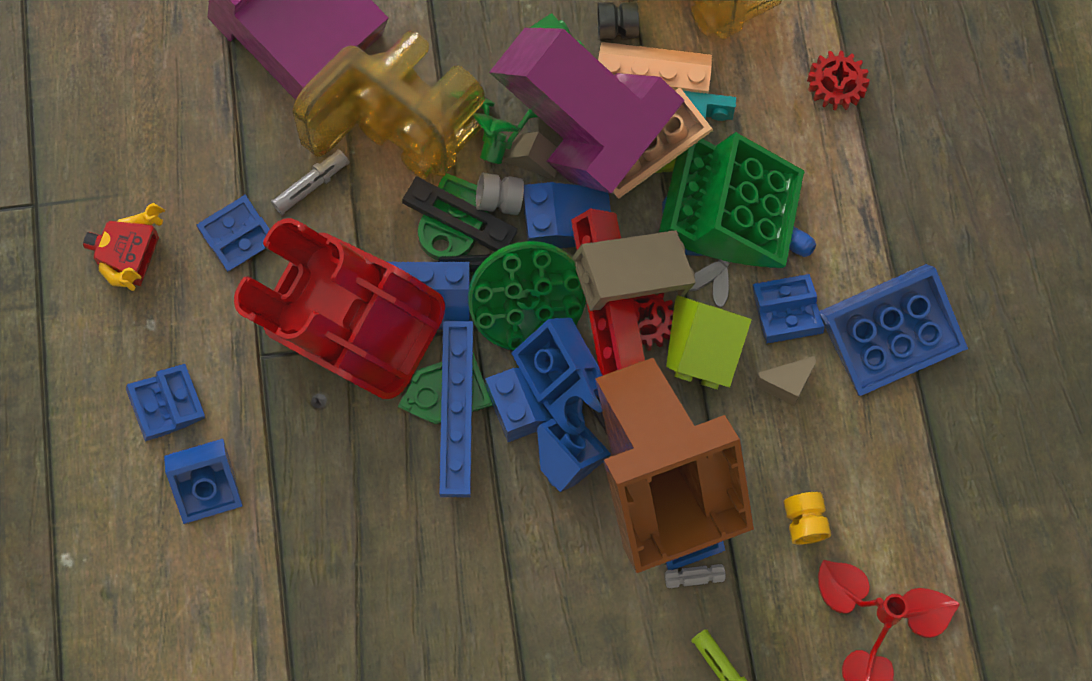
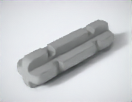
M722 564L711 565L710 568H707V566L682 568L680 572H678V569L667 570L665 572V584L668 588L679 587L680 584L692 586L708 584L709 581H712V583L723 582L726 577L725 568Z

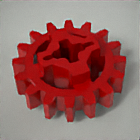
M840 50L838 56H834L832 51H828L827 59L820 55L818 56L817 63H812L807 81L810 82L808 91L815 92L813 98L815 101L819 99L824 100L823 107L830 103L833 104V110L835 111L838 105H842L845 110H848L850 102L856 106L860 98L865 97L870 79L866 78L869 71L868 69H861L862 60L853 61L854 54L851 53L847 58L844 57L842 50Z
M659 293L658 296L651 294L633 297L642 345H646L648 351H651L653 343L662 347L663 338L670 340L674 310H670L673 304L672 300L663 301L665 293ZM659 310L663 314L664 323L662 322V319L658 316ZM649 314H650V320L646 318L644 321H641L640 324H639L640 318H641V319H644L646 316L648 317Z

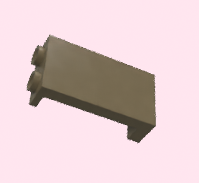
M677 230L582 244L572 257L576 264V272L590 311L601 310L608 301L676 290L679 296L685 295L696 283L694 271L689 266L685 255V247L679 239Z

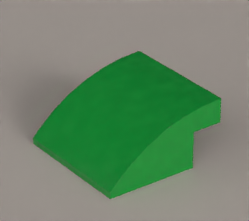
M737 132L716 146L702 138L676 157L659 233L677 230L679 239L683 242L685 249L711 258L750 266L784 268L787 263L804 170Z

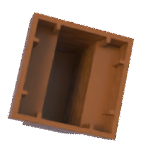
M654 358L595 378L612 457L604 459L623 549L636 574L754 530L740 438L725 415L694 426Z

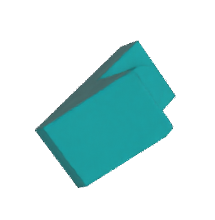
M683 91L705 120L706 117H711L717 121L733 120L737 97Z

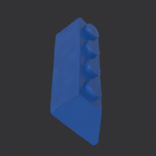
M388 262L414 276L442 295L445 302V314L438 330H443V321H470L468 306L470 286L469 262Z

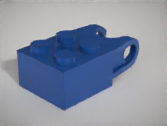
M572 318L548 319L511 353L538 403L543 402L558 425L568 434L577 436L585 429V420L582 413L583 401L595 411L602 412L601 403L596 398V396L599 397L595 380V378L602 376V373ZM567 417H569V418L571 419V421L574 423L575 427L570 424V422L568 421Z

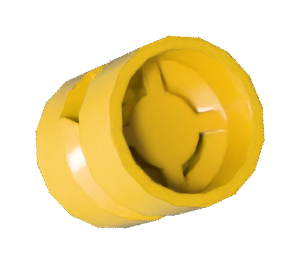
M821 492L801 493L784 500L786 517L792 520V523L789 525V531L793 544H811L831 537L828 518L822 515L826 508Z

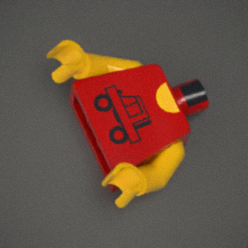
M152 203L147 206L143 213L122 218L118 221L107 222L102 235L87 232L83 247L95 251L94 260L99 267V272L111 286L127 287L131 291H134L136 288L133 284L141 286L159 240L158 233L152 225L160 226L163 224V219L159 218L158 215L165 212V209Z

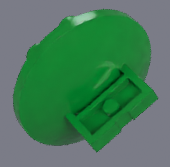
M538 241L514 243L491 254L474 273L468 291L469 311L478 331L493 344L514 351L548 319L572 318L576 325L583 314L586 298L576 272V264L572 257L554 245Z

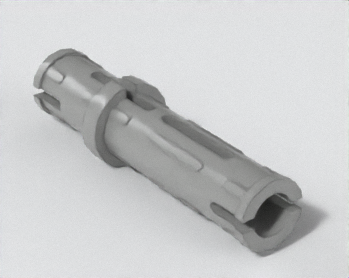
M337 149L335 153L322 163L314 164L312 166L313 170L275 199H272V205L281 215L285 214L287 210L322 183L327 184L330 182V177L350 163L340 149Z

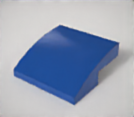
M246 194L196 224L201 235L227 272L266 249L263 241L270 229L263 218L259 216Z
M810 274L753 284L756 307L766 344L824 333V324L816 304L817 294Z
M185 364L157 371L155 377L126 385L128 397L145 441L170 434L205 418Z

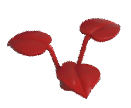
M823 560L819 568L818 586L824 602L832 610L848 614L854 609L856 604L860 607L877 606V617L884 624L870 654L863 650H856L845 658L842 665L844 681H893L894 669L891 661L885 657L876 656L889 629L899 623L902 618H908V626L912 632L924 638H934L942 634L948 627L960 605L956 600L943 593L925 588L911 589L903 596L890 594L885 600L879 597L876 600L862 601L868 595L870 588L868 578L862 570L851 564Z

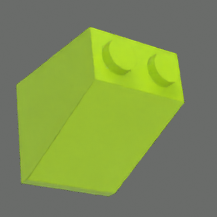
M677 295L666 367L676 371L674 377L692 382L693 377L702 379L701 385L718 390L719 385L730 388L752 319Z

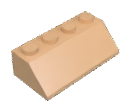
M601 42L598 61L614 75L616 73L657 76L661 77L674 90L680 87L682 91L709 93L712 55Z
M680 87L675 91L685 101L612 193L618 199L713 131L712 127Z

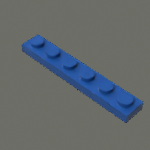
M443 321L440 497H471L473 321Z

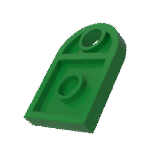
M445 172L438 187L476 207L477 185ZM439 199L435 202L434 207L480 231L482 230L485 223ZM423 215L419 222L418 238L420 246L429 257L438 260L441 256L467 255L476 242L471 237L430 216ZM437 240H445L449 243V246L446 250L438 251L433 248V244Z

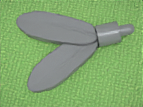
M718 260V262H714L696 272V283L689 291H697L713 281V300L718 307H723L728 300L729 294L727 267L730 262Z

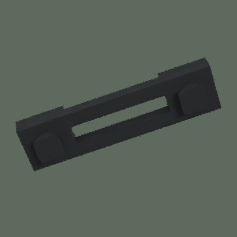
M418 176L415 177L402 199V204L448 225L494 252L511 245L518 231V228L485 211L477 210L470 203ZM439 199L487 224L482 232L434 207L435 202Z

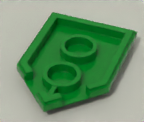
M473 353L472 412L492 406V402ZM442 362L416 370L398 408L435 425L441 423Z

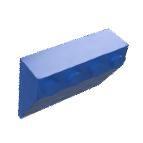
M928 264L819 311L831 342L858 396H862L968 349L937 270Z

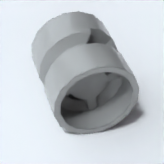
M481 173L476 190V209L494 212L498 207L504 214L518 215L524 194L523 179L509 176L501 181L497 174Z

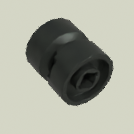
M637 1L621 2L620 6H616L613 2L598 3L599 40L615 39L616 35L619 34L623 39L639 37Z

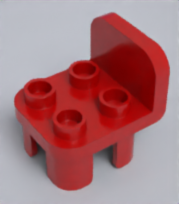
M292 218L282 219L275 223L264 238L263 245L265 248L289 261V264L274 290L249 276L244 277L240 281L234 296L236 311L241 316L262 326L265 333L271 339L382 399H392L398 396L408 385L442 323L445 314V302L442 295L404 270L328 233H318Z

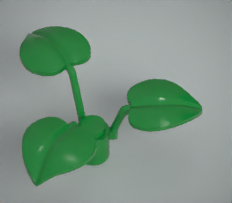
M448 91L446 94V98L454 97L460 101L478 105L483 109L484 114L474 113L473 117L484 129L482 139L484 144L480 158L488 162L502 164L506 148L511 149L513 141L530 118L538 117L532 110L528 109L521 122L516 126L505 120L489 116V106L494 107L495 103L482 95L462 91ZM506 131V132H513V133H512V135L509 137V139L506 140V136H507V135H506V134H503V133H501V132Z

